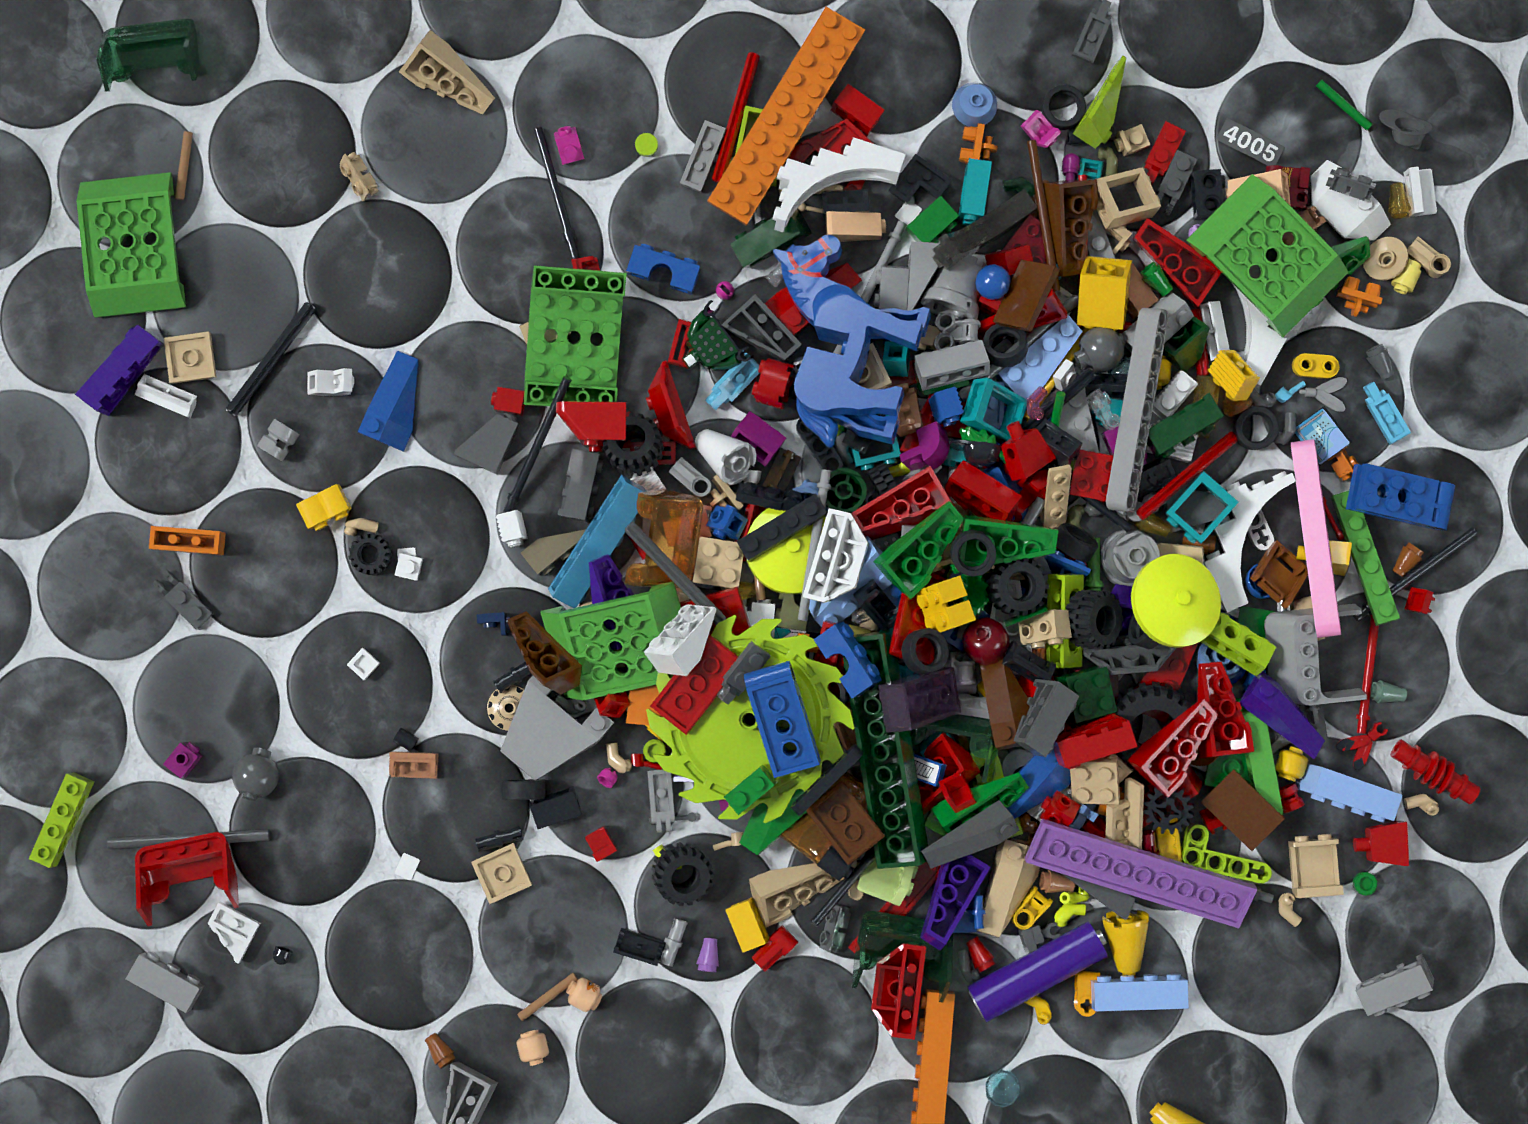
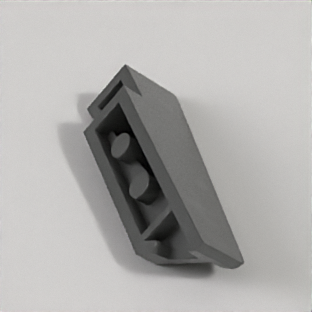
M1062 874L1121 918L1127 920L1135 898L1120 891Z

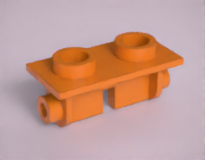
M1344 448L1329 459L1337 457L1338 461L1331 464L1338 478H1342L1343 481L1351 477L1350 472L1353 473L1354 464H1358L1354 456L1351 455L1349 457Z

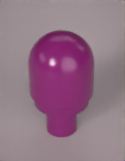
M1074 153L1066 154L1063 157L1061 171L1066 176L1065 180H1075V176H1078L1080 171V158Z

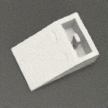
M689 604L683 606L678 611V615L664 626V630L660 635L649 643V647L644 651V654L658 673L687 676L701 660L716 613L715 607Z

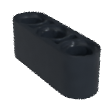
M800 418L796 424L797 434L820 468L828 470L825 463L829 459H834L838 462L837 469L842 468V460L833 447L828 448L826 446L822 452H817L813 449V443L821 439L812 431L809 433L802 432L800 430V424L802 423Z

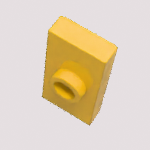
M1178 818L1170 820V823L1177 822ZM1158 826L1155 829V839L1160 856L1183 862L1179 830L1175 828L1174 834L1171 835L1169 829H1166L1164 834H1162L1161 827Z

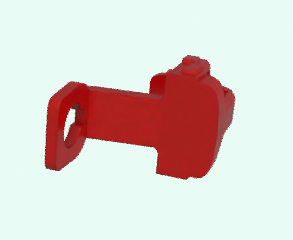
M1047 469L1038 470L1028 478L1020 479L1017 483L1023 489L1019 493L1022 498L1014 514L1015 520L1011 522L1019 523L1022 520V513L1036 497L1045 500L1048 477Z

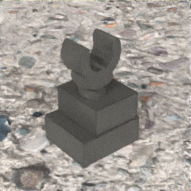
M1050 922L1041 930L1037 924H1033L1029 929H1017L1024 951L1028 953L1037 950L1036 945L1044 942V939H1056L1059 937L1060 934L1058 933L1054 935L1050 933V928L1057 924Z

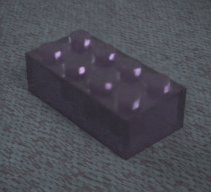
M954 667L941 668L936 672L928 674L916 673L879 685V697L882 703L886 732L910 731L961 713Z

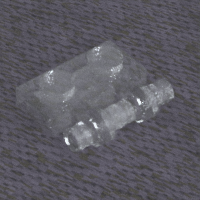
M1100 388L1093 391L1087 397L1090 406L1097 418L1099 417L1105 429L1114 430L1120 424V417L1112 414L1109 404H1111V400L1105 391L1101 392Z

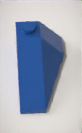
M1054 750L1047 757L1032 755L1021 768L1019 773L1029 788L1006 809L1015 819L1042 803L1047 796L1052 797L1057 790L1060 792L1068 787L1071 783L1070 769L1058 764Z

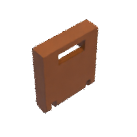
M1276 540L1266 550L1250 579L1253 582L1259 579L1257 585L1277 603L1283 601L1281 606L1286 609L1292 603L1306 579L1308 569L1303 562L1296 559L1294 554ZM1278 557L1293 569L1292 573L1277 560Z

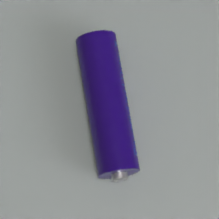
M1087 921L1037 948V950L967 986L969 994L982 1018L987 1023L1107 958L1108 955L1103 947L1107 942L1101 931H1095L1090 922Z

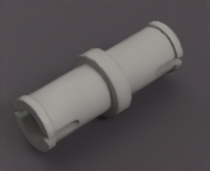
M674 918L669 936L665 937L664 942L666 944L659 962L673 967L678 948L682 947L683 943L681 940L688 922Z

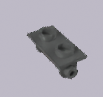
M1337 167L1336 170H1331L1330 174L1334 175V177H1328L1325 185L1330 187V190L1345 194L1347 186L1352 187L1349 196L1365 201V199L1370 201L1373 192L1369 191V188L1374 189L1376 185L1372 183V178L1364 175H1359V177L1352 176L1349 170Z
M1299 705V709L1325 740L1321 749L1329 747L1323 705Z
M835 905L825 917L826 924L824 931L820 935L819 948L828 952L839 953L846 935L844 932H839V927L847 929L851 913H849L850 908Z

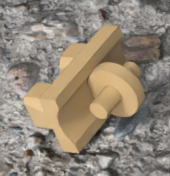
M717 475L714 476L711 481L721 495L715 488L710 491L714 497V500L710 503L712 507L717 504L721 507H726L728 503L740 511L745 503L735 500L737 492L734 494L730 484L723 482Z

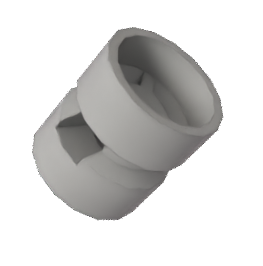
M273 419L268 427L269 434L263 435L257 446L283 462L289 452L288 446L293 445L300 434L278 420Z

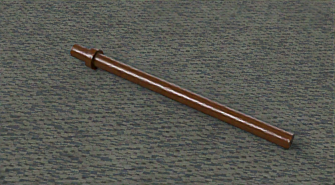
M1036 140L1027 141L1046 261L1048 265L1057 267ZM1058 272L1052 285L1054 292L1060 291V272Z

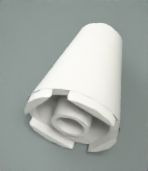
M709 429L699 432L696 436L695 445L697 450L723 482L734 485L740 483L749 475L747 470L750 465L754 467L756 462L755 448L749 443Z

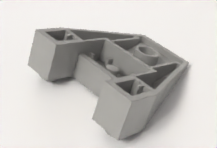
M532 675L527 682L500 752L536 781L596 745L612 727L614 722L607 716H600L598 709L595 708L582 725L579 724L547 697L552 690L544 687Z

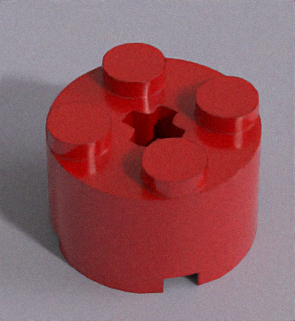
M771 358L761 360L758 373H761L759 382L755 381L752 389V395L756 398V402L783 410L785 406L782 402L788 401L789 390L794 381L790 374L791 371L795 372L796 366Z

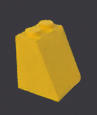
M1086 256L1080 274L1077 325H1082L1085 328L1102 327L1110 328L1114 331L1123 330L1126 320L1132 260Z

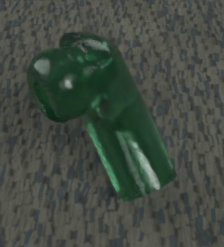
M1024 177L1002 181L1004 192L1017 190L1026 198H1031L1035 195L1034 185Z

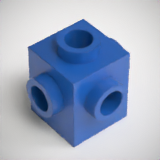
M716 505L706 526L712 529V534L720 539L725 540L728 537L738 540L748 519L739 514V510L730 505H726V507Z

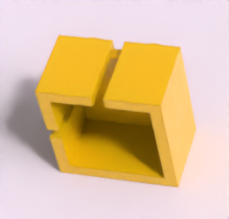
M961 576L928 586L916 594L917 603L925 617L926 628L943 632L976 620L969 600L949 607L948 602L967 596Z

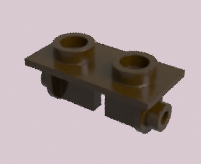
M781 448L762 486L775 487L786 491L802 457L795 455L790 450Z

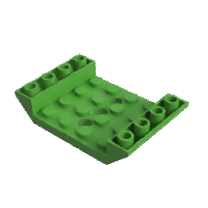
M171 172L80 183L77 196V210L85 288L95 318L186 308L184 285L179 282L170 197L174 196ZM149 233H155L157 237L156 242L152 245H147L145 242V238ZM132 236L134 239L132 246L124 247L122 244L124 237ZM104 238H109L111 241V245L107 250H101L100 242Z
M1253 174L1186 239L1201 256H1206L1268 319L1266 322L1282 338L1349 273L1339 255L1272 187ZM1286 232H1290L1294 236V242L1291 245L1284 244L1282 240ZM1268 249H1274L1277 252L1278 256L1274 262H1270L1266 258ZM1253 265H1257L1261 269V275L1257 279L1252 278L1249 274V269Z
M534 266L530 294L524 405L550 406L563 376L570 378L572 381L562 402H617L618 388L616 383L623 296H625L627 273ZM548 329H554L557 332V339L553 342H548L544 338V334ZM571 331H577L580 334V340L575 344H571L567 340V335ZM596 332L603 336L602 343L597 346L590 342L591 335Z
M673 581L654 585L649 592L568 610H564V607L560 606L541 611L545 630L582 665L579 686L565 692V698L587 700L656 685L658 671L644 654V651L649 647V643L660 635L664 630V626L678 615V611L681 609L676 586ZM607 619L613 620L616 623V628L613 630L607 629L604 626V621ZM613 641L621 643L622 650H612L610 643ZM618 663H625L628 666V671L621 673L617 670L616 665Z

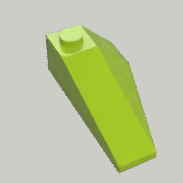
M1123 55L1114 65L1073 133L1095 149L1101 142L1105 144L1112 134L1109 130L1114 123L1126 63V57Z

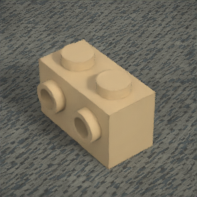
M1048 610L1018 622L1020 641L1022 645H1031V649L1045 648V643H1049V645L1063 644L1062 640L1072 638L1068 610Z

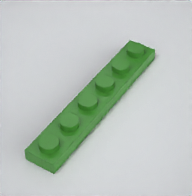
M1349 491L1335 494L1331 499L1346 542L1352 543L1351 556L1375 625L1379 626L1396 621L1400 617L1364 514L1346 510Z

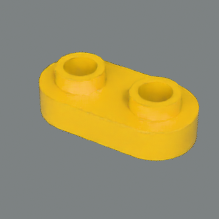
M1304 353L1293 360L1292 369L1299 377L1329 379L1338 373L1339 362L1331 355ZM1303 361L1308 362V369L1302 367ZM1325 363L1331 364V370L1325 369Z

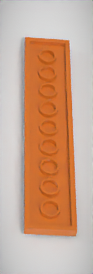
M827 6L825 7L707 200L709 204L744 225H748L776 179L780 166H784L865 33V29Z

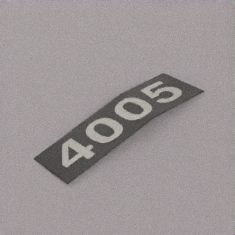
M1226 118L1216 138L1217 141L1267 166L1276 165L1285 148L1275 141Z

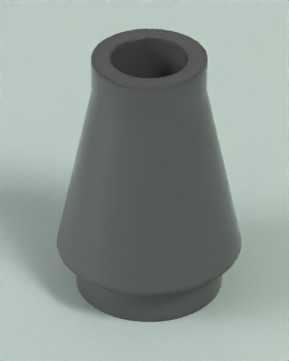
M1383 344L1376 345L1366 351V359L1377 371L1381 379H1386L1394 374L1388 349L1384 348Z

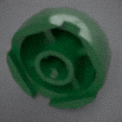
M839 468L836 471H832L829 481L831 489L827 493L826 507L848 513L859 509L866 499L867 492L866 484L861 478L862 476L849 468Z

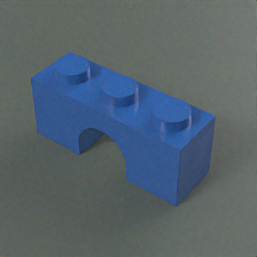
M647 244L634 246L626 270L628 275L649 281L655 269L665 267L672 272L671 289L690 295L693 294L701 270L700 266L697 265V261L690 258H684V260L677 259L674 253L664 250L662 253L653 251L654 247Z
M842 621L831 626L816 637L814 641L826 659L837 654H842L846 657L849 669L839 680L851 698H855L882 681L879 676L878 668L867 658L865 648L858 644L854 638V632L851 627Z

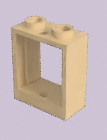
M1143 167L1097 179V211L1105 229L1152 218L1161 207L1160 199L1155 194L1150 178L1146 175ZM1133 182L1144 205L1119 211L1109 188Z

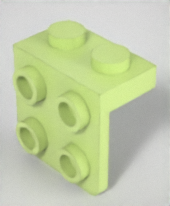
M875 858L860 876L857 888L861 892L900 906L905 896H910L914 883L911 882V879L915 878L918 866L877 869Z

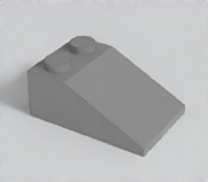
M911 242L908 260L907 311L915 309L933 278L937 267H940L942 264L943 250H939V243Z

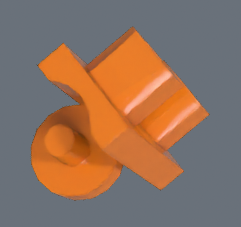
M978 123L977 127H964L962 140L974 142L973 149L961 148L960 162L967 164L969 158L979 160L981 151H983V159L989 160L990 153L997 152L998 147L992 144L993 137L986 136L985 143H982L985 124Z
M1349 276L1346 278L1343 287L1337 291L1336 297L1349 300L1345 302L1344 307L1352 309L1351 316L1357 317L1359 311L1367 313L1369 309L1367 306L1376 308L1377 305H1381L1383 298L1379 297L1380 285L1368 283L1365 292L1358 291L1360 280Z

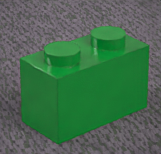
M940 196L907 225L906 231L916 242L938 243L941 240L939 236L944 231L949 233L958 225L956 221L959 215Z
M762 765L726 794L724 798L739 815L778 782Z

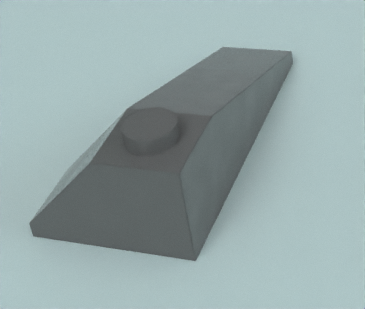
M998 800L921 852L929 867L934 868L998 845L1020 830L1013 815Z

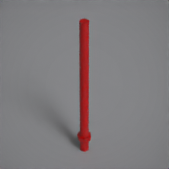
M1372 615L1362 691L1367 694V699L1360 700L1359 714H1356V719H1358L1357 733L1366 734L1367 721H1370L1368 713L1379 626L1375 625Z

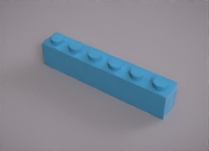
M623 475L620 476L548 588L553 598L572 608H576L578 604L585 600L587 590L591 586L589 562L605 554H609L611 557L614 548L621 544L626 526L631 522H635L636 514L648 502L649 494L643 486Z

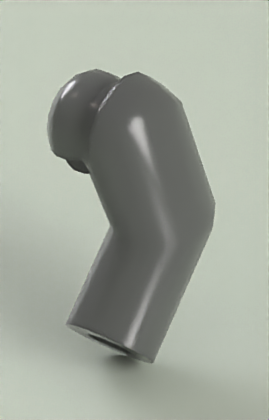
M1285 413V428L1283 432L1278 431L1274 441L1276 444H1288L1296 432V413Z

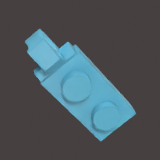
M744 353L746 357H750L748 353ZM752 358L746 362L742 361L741 364L729 369L711 389L713 392L705 401L715 410L722 403L732 402L759 374V364Z
M1371 382L1363 387L1368 396L1365 399L1367 407L1389 445L1411 433L1389 393L1387 394L1384 389L1379 391L1375 382Z

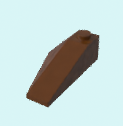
M1097 179L1062 180L1043 183L1052 241L1058 268L1060 269V276L1081 274L1088 249L1086 244L1088 232L1092 231L1093 227L1091 223L1093 210L1097 209L1098 204Z
M527 611L508 619L507 623L530 673L544 687L563 694L579 686L582 665Z
M1003 659L992 665H980L995 747L999 751L1020 746L1014 742V738L1022 716H1027L1030 707L1027 704L1028 697L1012 670L1001 664Z

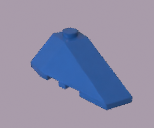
M400 351L396 352L365 413L358 430L360 434L402 452L405 451L413 432L418 359Z

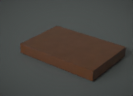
M1021 260L993 322L1000 326L1032 332L1060 269L1053 265Z
M1235 769L1201 801L1251 851L1285 819Z
M840 781L806 810L848 865L885 837L843 781Z

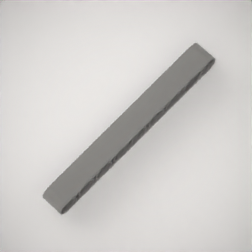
M1142 308L1138 315L1106 496V506L1109 510L1132 512L1136 507L1169 317L1166 309Z

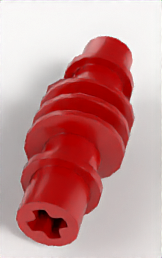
M1402 739L1393 747L1390 756L1402 763L1403 769L1408 770L1410 768L1415 771L1413 775L1414 780H1417L1422 775L1420 781L1422 785L1430 780L1428 788L1433 789L1438 784L1436 788L1437 794H1441L1446 790L1450 793L1451 798H1459L1468 804H1472L1478 797L1481 790L1480 787L1469 781L1468 775L1456 773L1454 771L1455 764L1452 761H1447L1444 756H1439L1435 751L1425 754L1421 751L1420 746H1412Z

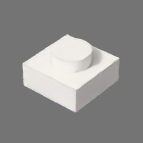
M1065 359L1053 375L1056 389L1062 391L1075 380L1074 363Z
M400 553L395 576L418 581L423 558Z
M362 648L347 666L363 680H366L379 666L380 662L366 649Z

